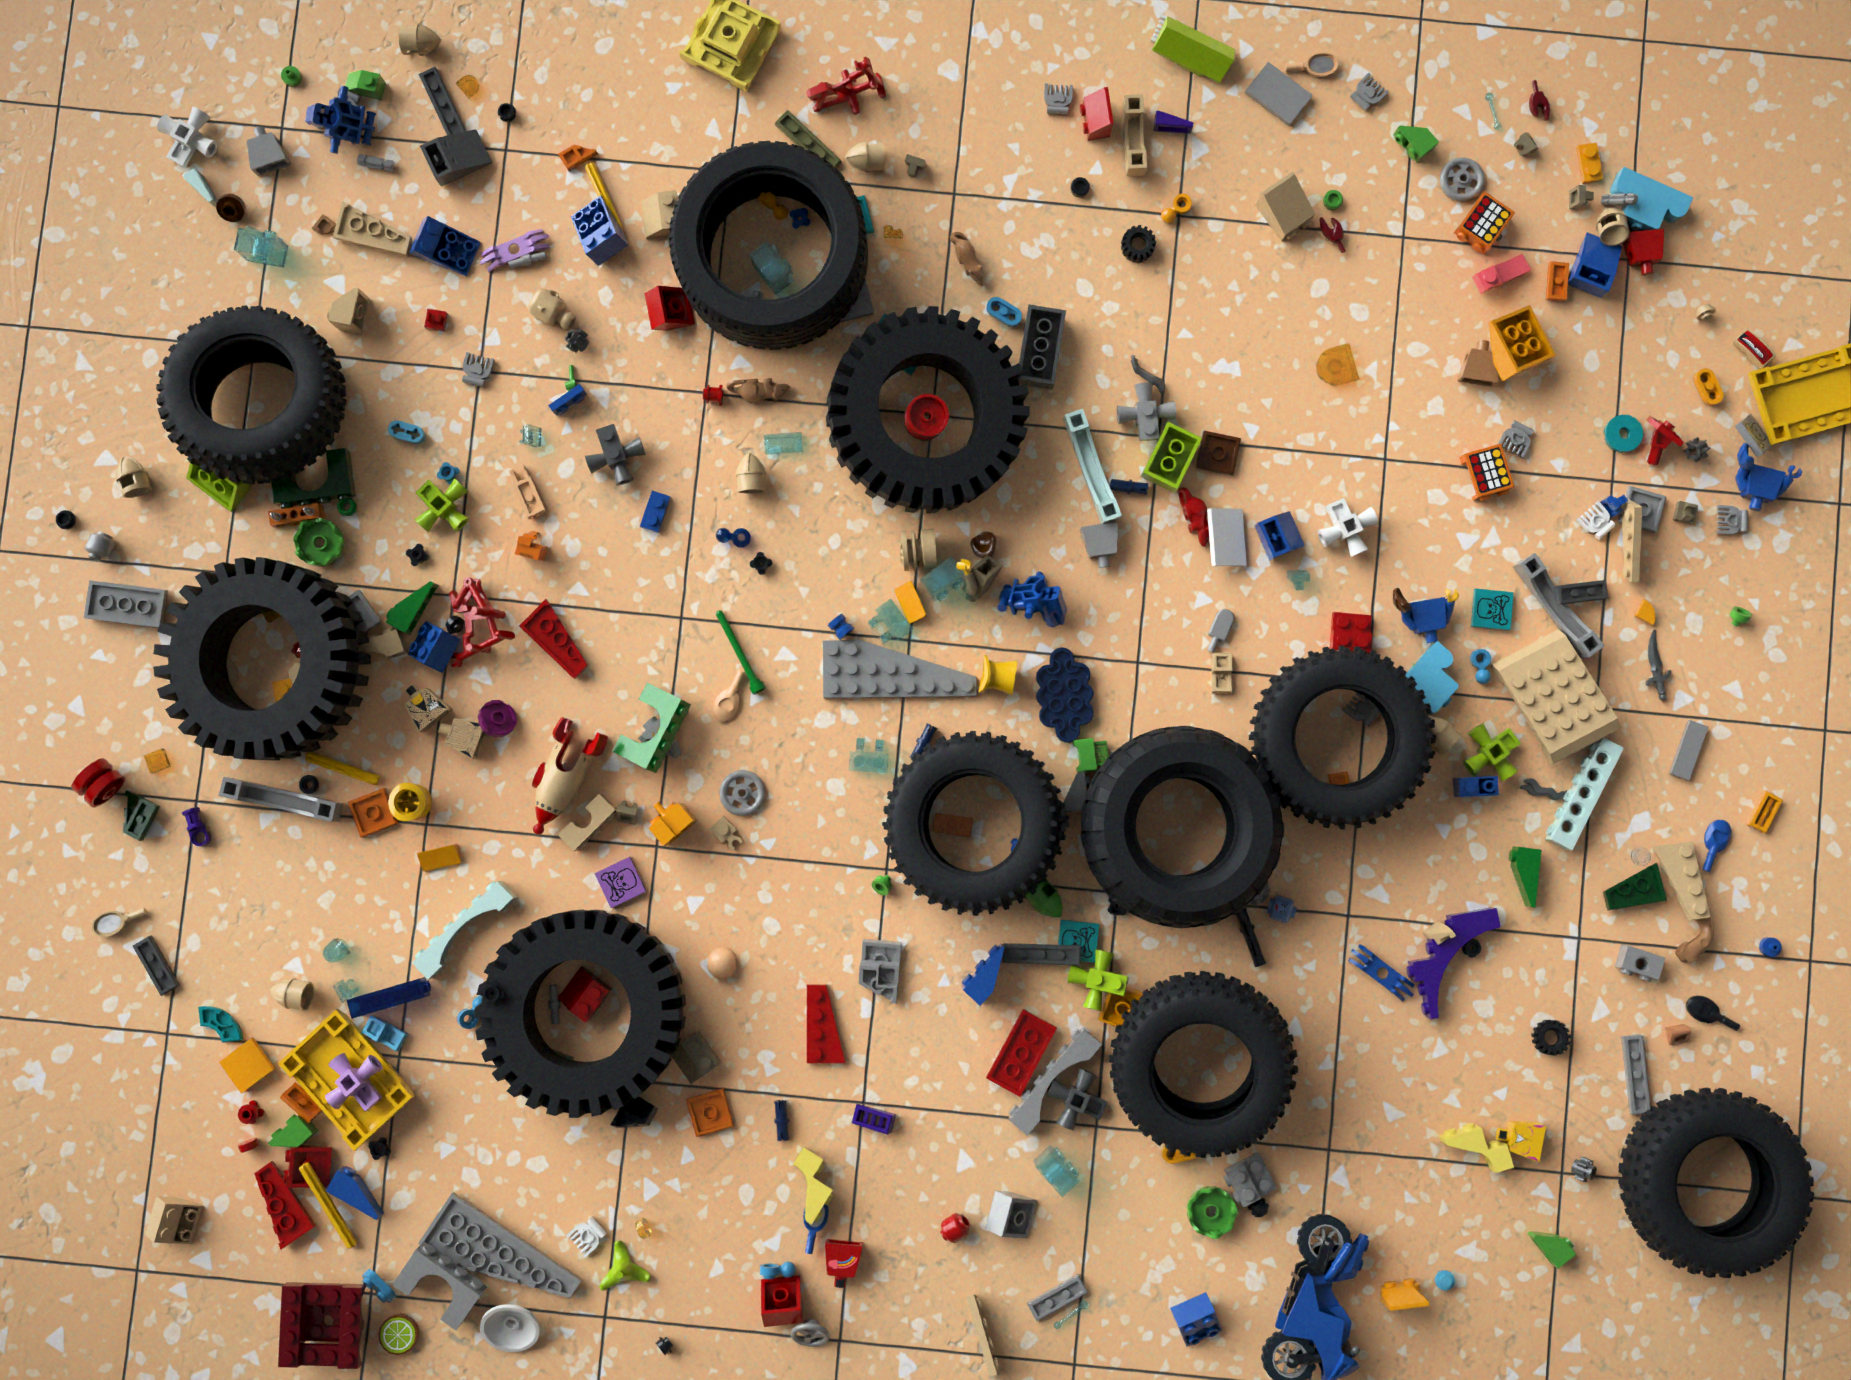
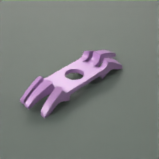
M542 229L529 231L525 235L486 249L481 253L482 257L485 258L480 263L483 265L496 260L487 268L488 272H491L495 268L506 265L507 262L520 258L523 255L533 254L538 250L550 248L548 244L534 245L539 241L549 238L548 234L538 235L543 233ZM517 244L520 247L517 254L509 252L511 245Z

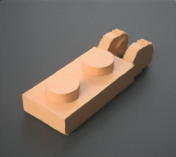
M523 464L520 466V470L525 479L519 481L513 469L509 470L527 518L530 520L547 511L532 477H530L527 468Z

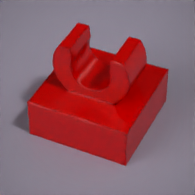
M427 309L424 327L430 330L445 332L448 313L446 311Z

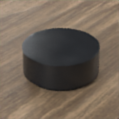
M1078 177L1072 181L1070 190L1075 197L1082 198L1088 194L1090 185L1085 178Z

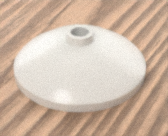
M505 1304L493 1307L484 1314L480 1323V1332L483 1339L492 1347L505 1352H519L530 1348L536 1343L540 1334V1324L535 1315L529 1310L518 1305Z

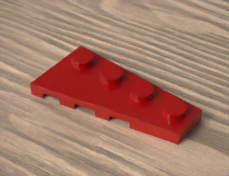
M547 599L519 625L572 678L576 679L588 667L587 662Z
M807 984V1063H846L827 984Z
M271 1161L254 1174L261 1195L266 1201V1209L268 1215L271 1216L274 1225L273 1229L278 1236L280 1242L278 1244L280 1250H282L316 1225L292 1188H288L287 1182H283V1175L274 1161Z

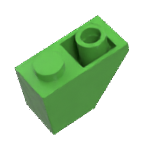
M1400 125L1393 134L1396 142L1402 145L1407 150L1408 156L1417 163L1435 149L1439 143L1428 128Z
M293 1115L286 1121L287 1126L284 1129L279 1128L271 1135L273 1139L268 1144L280 1147H299L305 1144L319 1130L312 1122L308 1124L299 1115Z

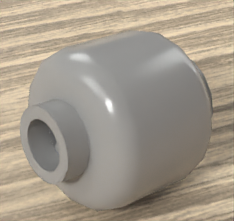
M100 531L92 533L85 545V550L89 553L88 557L100 561L101 558L108 559L115 546V542L112 540L113 537Z

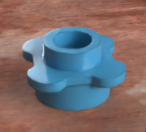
M444 462L437 473V477L451 484L456 475L460 473L458 467H452L448 462Z

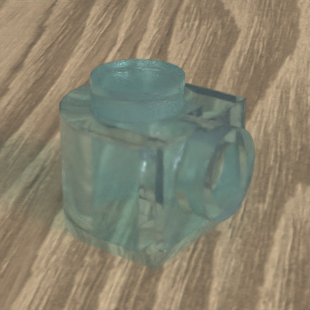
M336 938L325 946L323 956L328 962L334 963L342 961L351 952L348 949V944L343 939Z

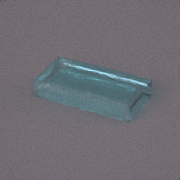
M802 432L764 435L765 455L803 452Z

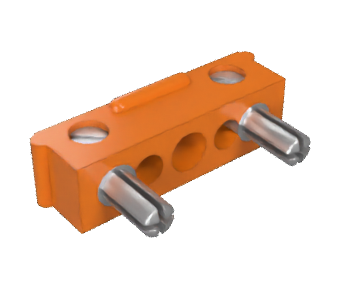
M318 503L268 511L269 522L273 528L287 525L296 526L304 520L325 519L323 505Z

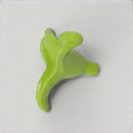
M619 1240L614 1243L613 1266L601 1281L599 1288L601 1291H605L624 1280L649 1282L651 1275L642 1267L631 1262L624 1242Z

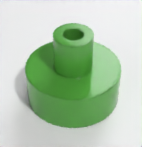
M287 66L281 72L282 80L290 87H295L302 81L300 71L294 66Z
M1735 606L1730 612V616L1733 618L1732 624L1739 626L1740 623H1748L1752 614L1744 608Z
M888 875L877 876L872 882V888L880 895H887L892 889L891 878Z

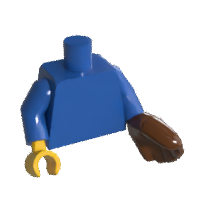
M1395 588L1393 590V603L1401 611L1402 622L1411 631H1414L1415 634L1425 633L1426 642L1433 643L1438 641L1436 630L1446 628V625L1449 623L1455 601L1459 598V593L1455 589L1454 594L1450 595V590L1447 589L1445 591L1446 600L1445 597L1408 603L1402 595L1400 588Z

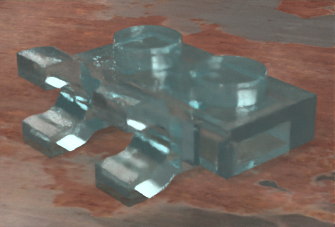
M891 599L875 609L878 615L868 621L871 629L881 622H884L889 631L879 636L883 645L893 637L899 641L913 630Z
M857 738L856 751H850L849 771L887 773L889 754L883 753L884 740L876 739L875 753L864 752L865 738Z

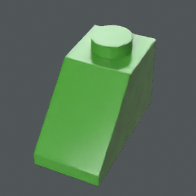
M358 70L348 74L345 86L348 87V91L360 96L382 100L386 82L378 73Z
M1534 1231L1527 1233L1549 1262L1557 1269L1576 1255L1572 1249L1574 1245L1567 1237L1562 1238L1558 1234Z

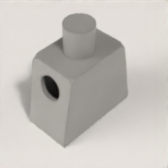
M263 126L253 129L255 137L247 140L250 168L257 176L291 165L280 141L272 132L266 133Z
M1118 522L1081 527L1080 533L1088 558H1097L1099 568L1110 567L1109 556H1114L1117 553Z

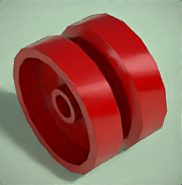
M922 394L915 397L908 405L904 414V426L907 432L913 438L921 441H930L938 437L947 426L949 420V409L946 403L940 397L933 394Z
M101 758L85 767L73 780L71 787L78 795L84 796V801L95 808L106 803L121 789L125 782V777L118 770H113V765L106 759Z

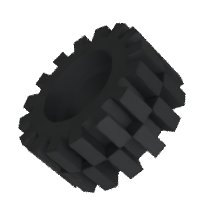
M1138 225L1136 228L1132 226L1131 229L1124 233L1121 241V250H1123L1124 256L1127 255L1128 260L1131 258L1133 259L1132 262L1139 260L1140 263L1152 256L1156 246L1155 234L1152 235L1153 231L1151 229L1148 231V227L1141 228V225ZM1134 238H1142L1146 243L1145 248L1135 250L1131 245V241Z
M1543 1020L1537 1023V1027L1533 1028L1535 1032L1531 1035V1037H1534L1532 1043L1536 1044L1534 1047L1540 1050L1539 1052L1555 1056L1563 1054V1050L1567 1051L1568 1047L1566 1046L1571 1043L1568 1041L1571 1035H1568L1567 1032L1570 1031L1568 1028H1565V1024L1557 1020ZM1548 1030H1554L1557 1033L1558 1040L1554 1045L1547 1044L1544 1039L1545 1033Z

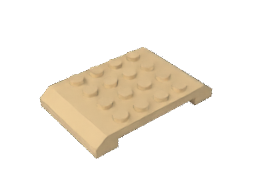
M1559 629L1490 666L1498 680L1506 686L1543 747L1541 749L1551 765L1621 728L1618 717L1567 636Z

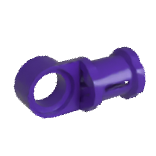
M196 807L182 812V815L186 818L188 824L187 831L191 842L195 846L202 847L208 845L211 841V834L206 830L205 824L201 821L200 808ZM200 832H203L206 837L202 843L196 840Z

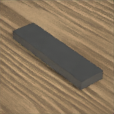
M433 67L420 73L419 77L446 134L452 135L465 132L466 129L437 68Z
M1003 943V963L1081 965V945Z

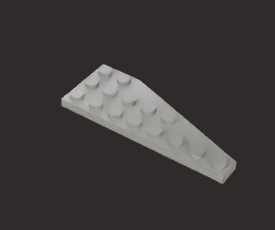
M862 640L823 641V698L976 696V676Z
M454 1192L451 1193L418 1243L421 1244L424 1241L432 1245L438 1252L449 1257L459 1267L466 1268L469 1271L488 1274L487 1276L516 1284L521 1283L528 1285L527 1287L539 1288L567 1298H571L582 1281L574 1273Z

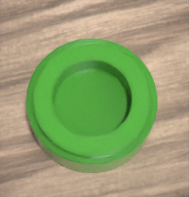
M1337 190L1328 191L1323 198V204L1328 210L1338 209L1343 202V196Z

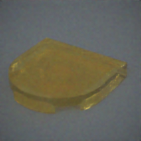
M1349 343L1331 347L1322 352L1316 363V372L1321 380L1332 386L1359 380Z

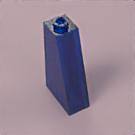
M426 977L347 999L351 1019L430 996L431 985L426 980Z

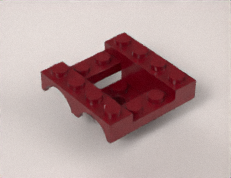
M285 1283L282 1286L278 1367L338 1366V1369H358L362 1365L360 1359V1340L364 1329V1320L362 1319L361 1308L366 1284ZM324 1316H331L333 1324H325ZM306 1341H329V1342H339V1344H321V1343H305V1342H306Z

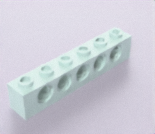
M1602 738L1589 746L1590 752L1581 761V770L1573 777V785L1565 793L1564 803L1562 807L1557 809L1555 813L1556 819L1546 831L1547 837L1545 840L1564 850H1573L1624 749L1622 746L1606 738ZM1599 754L1603 757L1601 764L1597 761ZM1590 771L1594 773L1592 781L1588 777ZM1581 788H1584L1586 791L1584 798L1580 796ZM1573 805L1577 807V813L1575 815L1571 812V807ZM1564 822L1569 826L1567 832L1562 828Z

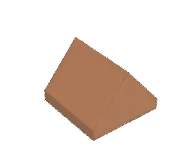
M1685 1024L1665 1027L1669 1045L1688 1042L1692 1031L1691 1028Z

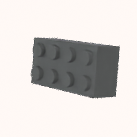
M1028 305L1019 364L1023 371L1018 380L1020 385L1027 384V386L1053 390L1066 310Z

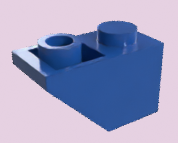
M1498 776L1453 778L1454 797L1499 795Z

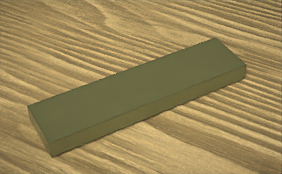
M787 110L775 122V126L795 145L817 153L820 158L830 162L833 168H837L842 163L790 111Z

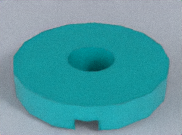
M1622 414L1615 416L1607 422L1604 428L1605 442L1610 449L1616 452L1632 451L1640 445L1643 439L1641 423L1630 415ZM1620 429L1626 430V432H1627V438H1626V439L1620 437V435H1619Z

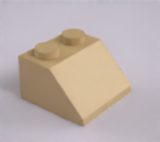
M676 190L657 192L641 201L646 239L669 236L671 233L669 228L671 217H673L672 212L676 201H679Z
M353 288L332 302L331 308L327 312L328 321L340 331L362 335L370 298L359 288Z

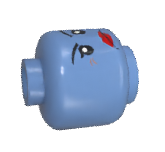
M1277 895L1274 899H1270L1267 913L1270 914L1272 920L1288 923L1290 918L1295 917L1297 907L1293 906L1294 901L1292 899Z

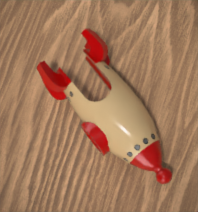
M561 717L553 730V738L558 743L547 762H543L539 766L532 782V787L536 788L535 811L538 824L533 827V832L536 835H541L544 832L543 826L553 821L571 804L584 780L591 756L597 757L604 752L608 736L597 732L594 740L588 739L575 767L567 772L563 768L562 760L574 733L570 730L573 721Z

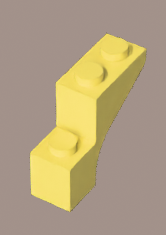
M1474 1123L1465 1124L1462 1126V1129L1445 1130L1444 1134L1439 1135L1440 1141L1447 1146L1481 1153L1486 1159L1490 1170L1495 1173L1514 1168L1508 1145L1502 1141L1500 1142V1140L1490 1141L1487 1145L1482 1128L1476 1124L1474 1125Z
M803 1147L793 1165L800 1169L806 1178L805 1220L812 1225L813 1222L817 1223L823 1213L820 1210L823 1205L828 1206L833 1198L831 1194L833 1190L813 1178L815 1174L818 1176L824 1167L821 1164L823 1159Z

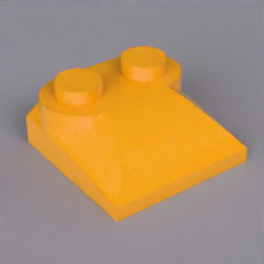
M1128 986L1125 996L1107 992L1098 1021L1115 1027L1119 1024L1122 1025L1124 1022L1122 1014L1124 1011L1130 1012L1132 1001L1134 999L1139 1001L1143 993Z
M1413 1278L1404 1279L1400 1283L1386 1281L1380 1287V1301L1390 1311L1429 1306V1301L1421 1292L1420 1283L1416 1282Z

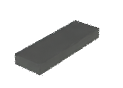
M1606 580L1553 587L1556 606L1609 599Z
M152 935L133 945L135 952L161 996L180 986Z

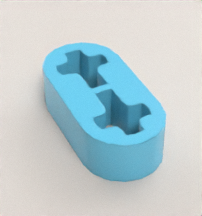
M395 420L388 426L389 434L396 439L413 444H420L425 440L424 430L416 425ZM399 426L402 430H405V432H397L396 434L394 428H398ZM418 430L420 437L414 439L409 432L416 433Z

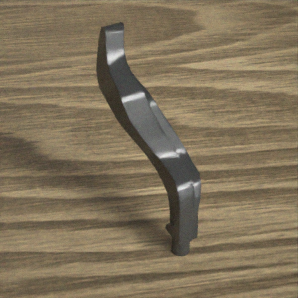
M1132 355L1131 363L1134 372L1148 382L1153 383L1162 393L1165 389L1164 381L1142 369L1138 364V359L1135 358V355Z
M1533 778L1525 779L1524 783H1527V785L1520 786V789L1526 790L1532 796L1545 795L1552 800L1564 798L1567 792L1561 791L1557 793L1554 788H1543Z

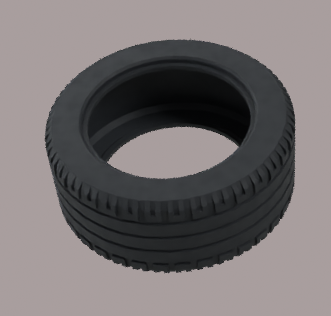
M758 141V143H744L739 147L734 146L733 148L726 149V152H720L712 157L711 161L705 162L698 169V172L694 173L687 181V186L683 187L678 196L679 201H676L669 228L671 232L669 234L670 256L674 271L688 301L699 317L709 324V327L714 331L721 333L723 337L731 341H737V344L747 347L753 346V348L763 350L765 348L781 350L784 347L789 349L798 347L797 345L799 344L804 345L812 342L814 338H820L828 333L827 330H832L840 323V319L848 314L851 306L855 304L859 297V291L862 290L868 266V245L863 212L849 182L844 180L845 177L837 168H833L830 162L820 158L817 153L809 149L805 150L804 147L795 144L788 145L787 142L775 141V143L771 141ZM769 191L774 196L797 200L814 210L825 222L831 233L832 240L827 261L820 273L810 284L787 297L761 300L743 296L723 284L712 271L711 250L715 234L725 218L740 205L756 199L761 192L766 193Z

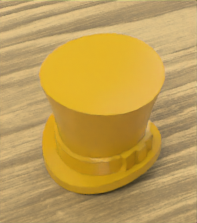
M984 655L979 693H983L986 689L991 688L1012 696L1017 660L994 662L993 660H988V656Z
M401 783L392 790L389 796L390 812L400 821L421 819L428 814L432 806V798L429 791L418 784Z

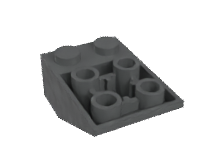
M476 129L438 137L420 145L429 167L441 187L492 163Z

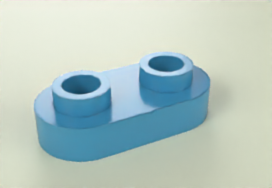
M993 297L987 303V312L991 317L1008 327H1016L1020 324L1022 313L1015 306L999 297ZM993 306H998L999 310L994 311ZM1013 315L1016 319L1011 321L1008 317Z
M368 1269L362 1275L363 1284H366V1287L369 1289L373 1288L377 1292L376 1296L383 1303L386 1301L390 1303L396 1297L395 1292L371 1269Z

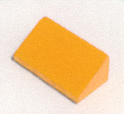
M912 581L894 589L909 624L927 617Z
M458 844L417 853L423 872L461 863Z

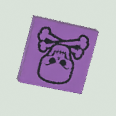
M631 857L595 873L610 908L646 892Z

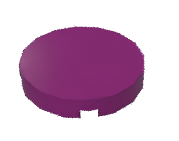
M491 700L485 703L478 714V722L481 729L489 736L495 738L509 735L517 723L514 709L501 700Z

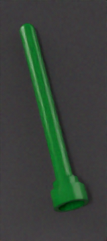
M718 610L716 616L750 680V691L753 695L766 689L764 682L760 681L759 678L757 679L724 613Z

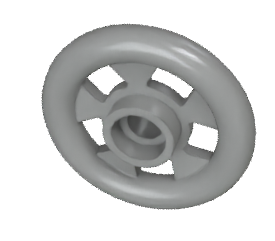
M1459 157L1449 161L1443 167L1440 174V185L1443 192L1449 198L1459 202L1476 198L1481 193L1485 183V175L1481 166L1476 161L1466 157ZM1459 166L1461 170L1454 173L1452 168ZM1468 167L1473 169V175L1466 170ZM1460 176H1464L1466 181H1462ZM1447 178H1453L1454 185L1449 186ZM1472 180L1477 182L1475 188L1469 186ZM1458 188L1465 189V194L1457 193Z
M738 770L730 773L723 780L719 792L724 808L737 816H747L755 813L762 806L766 793L764 783L760 777L747 770ZM744 778L745 783L737 785L736 779ZM753 782L757 787V790L752 792L749 786ZM728 787L734 788L733 796L727 795ZM741 789H744L746 791V794L743 797L739 795V791ZM752 796L756 801L753 805L749 806L746 802ZM734 800L742 803L740 808L732 805Z

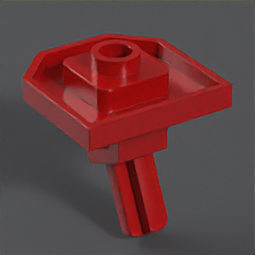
M1650 415L1647 418V422L1654 427V432L1650 442L1651 450L1647 463L1658 465L1663 449H1666L1672 441L1681 447L1684 441L1673 430L1675 428L1674 425L1667 420L1664 423L1661 420L1658 421Z

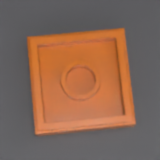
M386 788L348 801L360 838L399 824L390 812L389 796Z
M724 1088L686 1099L696 1137L734 1126Z

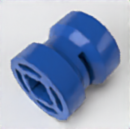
M843 614L838 615L828 624V627L836 632L839 640H842L854 630L852 624L847 623L846 617Z

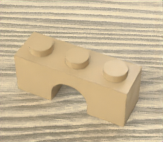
M598 794L585 807L592 816L589 826L582 828L575 821H571L558 834L573 851H582L589 844L588 840L592 836L595 838L603 830L601 827L606 822L609 824L616 818L615 813L617 809L603 794Z

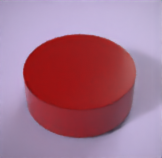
M257 1137L237 1146L239 1151L243 1153L258 1147L259 1142Z

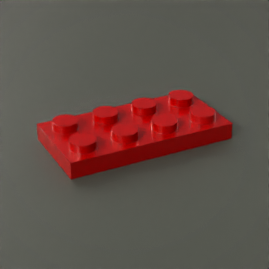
M1022 1009L992 1064L986 1079L1021 1097L1057 1027Z

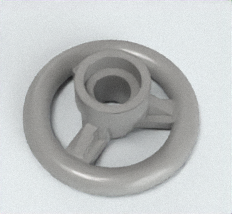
M814 1319L805 1320L803 1324L795 1326L790 1333L793 1341L809 1347L823 1345L830 1338L828 1330L819 1325V1322ZM799 1332L803 1334L805 1338L801 1339L796 1335V1333ZM816 1337H823L819 1340H811L815 1339Z

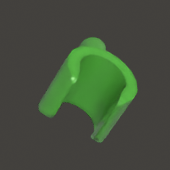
M569 365L570 381L564 382L568 391L577 386L573 365Z

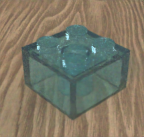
M247 226L246 229L238 228L234 250L246 261L284 268L289 246L282 238L276 235V232L270 230L260 232L256 228Z
M766 241L750 253L749 257L752 266L776 295L793 282V272L789 262L786 259L782 260L777 247L774 244L770 245Z
M952 556L920 579L922 587L934 602L936 600L941 602L948 596L951 589L957 590L964 584V572L957 569V563Z
M1049 1145L1033 1161L1036 1169L1063 1197L1079 1182L1077 1176L1079 1173L1070 1161L1068 1163L1065 1162L1066 1158L1058 1147L1053 1148Z

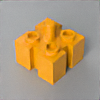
M657 802L653 807L661 816L655 817L650 822L652 825L648 829L663 846H669L698 820L683 803L673 802L665 809L660 802Z

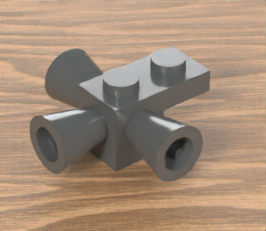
M614 424L597 429L596 433L603 453L585 456L591 474L608 464L611 470L614 469L616 485H623L633 481L634 478L626 465L630 464L628 457L646 455L640 437L623 446Z
M1079 1068L1076 1087L1071 1085L1069 1089L1056 1079L1052 1080L1046 1096L1064 1100L1063 1103L1066 1106V1109L1056 1123L1074 1131L1078 1112L1100 1120L1107 1101L1087 1092L1097 1078V1075Z

